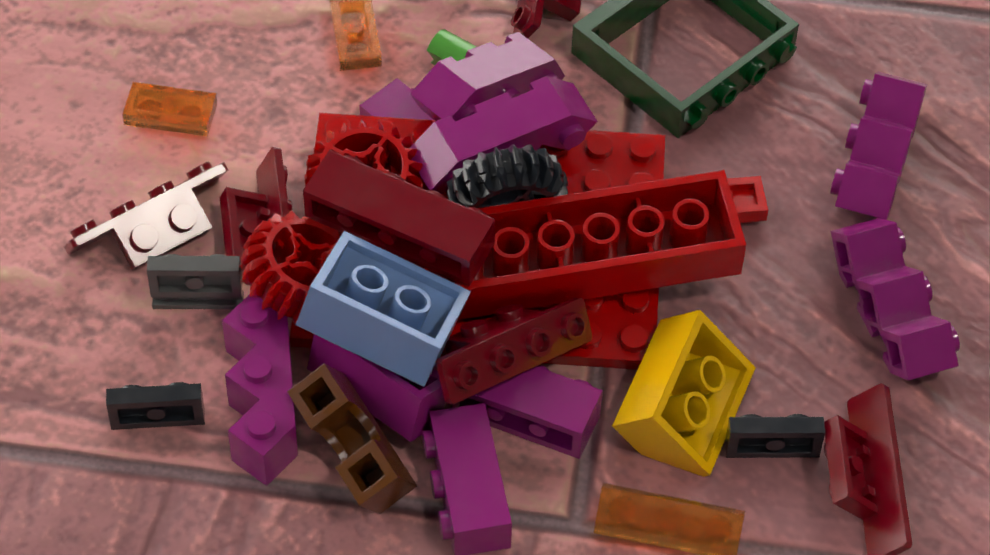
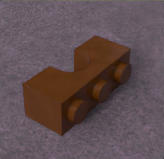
M324 363L287 391L310 429L323 436L338 455L341 463L335 468L359 506L381 514L417 487L410 473L344 373Z

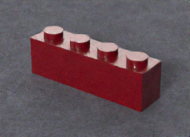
M329 150L303 189L305 217L342 233L346 231L396 256L469 287L495 244V219L489 217L482 210L475 207L467 208L448 200L444 195L435 190H424L412 185L397 174L384 173L369 167L354 156H343Z

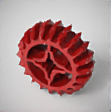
M362 119L356 129H350L344 123L341 128V134L328 130L325 137L326 142L316 141L313 148L314 154L308 155L306 162L305 186L328 151L331 150L343 156H354L365 165L384 173L390 172L385 169L386 165L390 164L406 182L424 189L423 179L419 174L423 164L411 160L415 157L417 149L410 148L413 145L410 136L400 138V132L397 127L385 132L384 126L380 121L374 128H367Z
M292 210L284 217L275 213L268 221L262 220L245 242L239 266L244 270L242 283L251 286L249 297L261 298L263 300L262 310L272 308L277 312L278 320L284 316L290 317L296 327V322L308 290L339 240L341 232L338 230L333 231L326 225L305 216L300 219Z

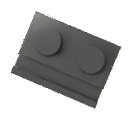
M177 254L148 256L147 277L150 295L153 298V309H234L244 300L242 272L239 267L241 264L240 256H226L222 254L210 256H181Z

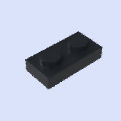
M175 382L169 385L145 387L126 385L122 388L106 389V406L111 430L205 425V408L201 383Z
M756 414L729 417L725 439L726 458H820L825 436L824 417H808L803 414H793L787 417H761Z

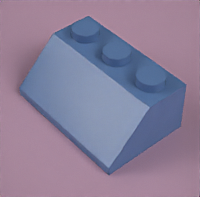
M343 231L308 290L296 326L424 387L436 365V360L442 354L471 291Z

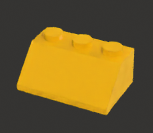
M701 310L660 319L612 427L641 455L702 477L710 476L726 439L729 417H735L756 367Z

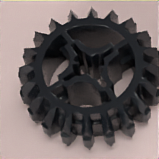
M512 144L508 149L499 150L495 147L493 152L487 154L479 152L477 159L463 161V168L452 171L453 178L447 182L448 200L467 208H483L568 194L566 173L563 172L556 155L548 154L545 148L534 150L532 145H526L520 149Z

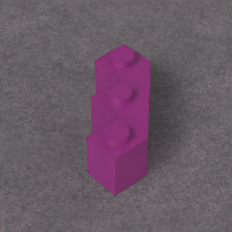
M520 32L508 35L505 43L500 46L489 42L467 50L466 56L462 60L456 61L454 58L448 57L438 61L410 95L421 110L435 121L452 115L455 121L475 114L474 105L506 92L509 93L511 98L531 91L530 83L545 76L562 80L565 75L553 57Z
M881 72L875 73L873 80L865 79L859 104L866 105L865 113L861 117L859 125L851 123L845 148L852 150L850 160L846 163L845 170L836 169L830 194L838 195L836 207L887 220L928 84Z
M545 76L531 82V91L514 98H511L509 93L506 92L474 105L475 114L455 121L452 115L435 121L410 147L417 149L415 157L411 160L423 164L419 174L429 190H435L447 195V182L453 178L452 171L463 168V161L477 159L479 152L487 154L493 152L495 147L499 150L508 149L512 144L520 149L526 145H532L534 150H537L542 145L569 151L585 139L586 133L598 121L573 83Z
M877 218L830 231L839 275L846 288L855 286L860 302L857 303V310L871 337L881 336L887 348V351L883 352L882 358L889 372L903 379L912 380L959 366L956 354L960 348L958 334L951 325V322L931 315L929 304L933 296L931 284L923 271L905 266L903 253L906 251V241L902 230L897 227V223Z
M249 294L222 319L226 352L238 360L225 374L228 404L243 415L228 430L232 461L261 483L268 486L298 456L295 405L287 393L293 387L289 327L287 316L278 320L275 310L272 308L262 310L263 300L261 298L249 297Z

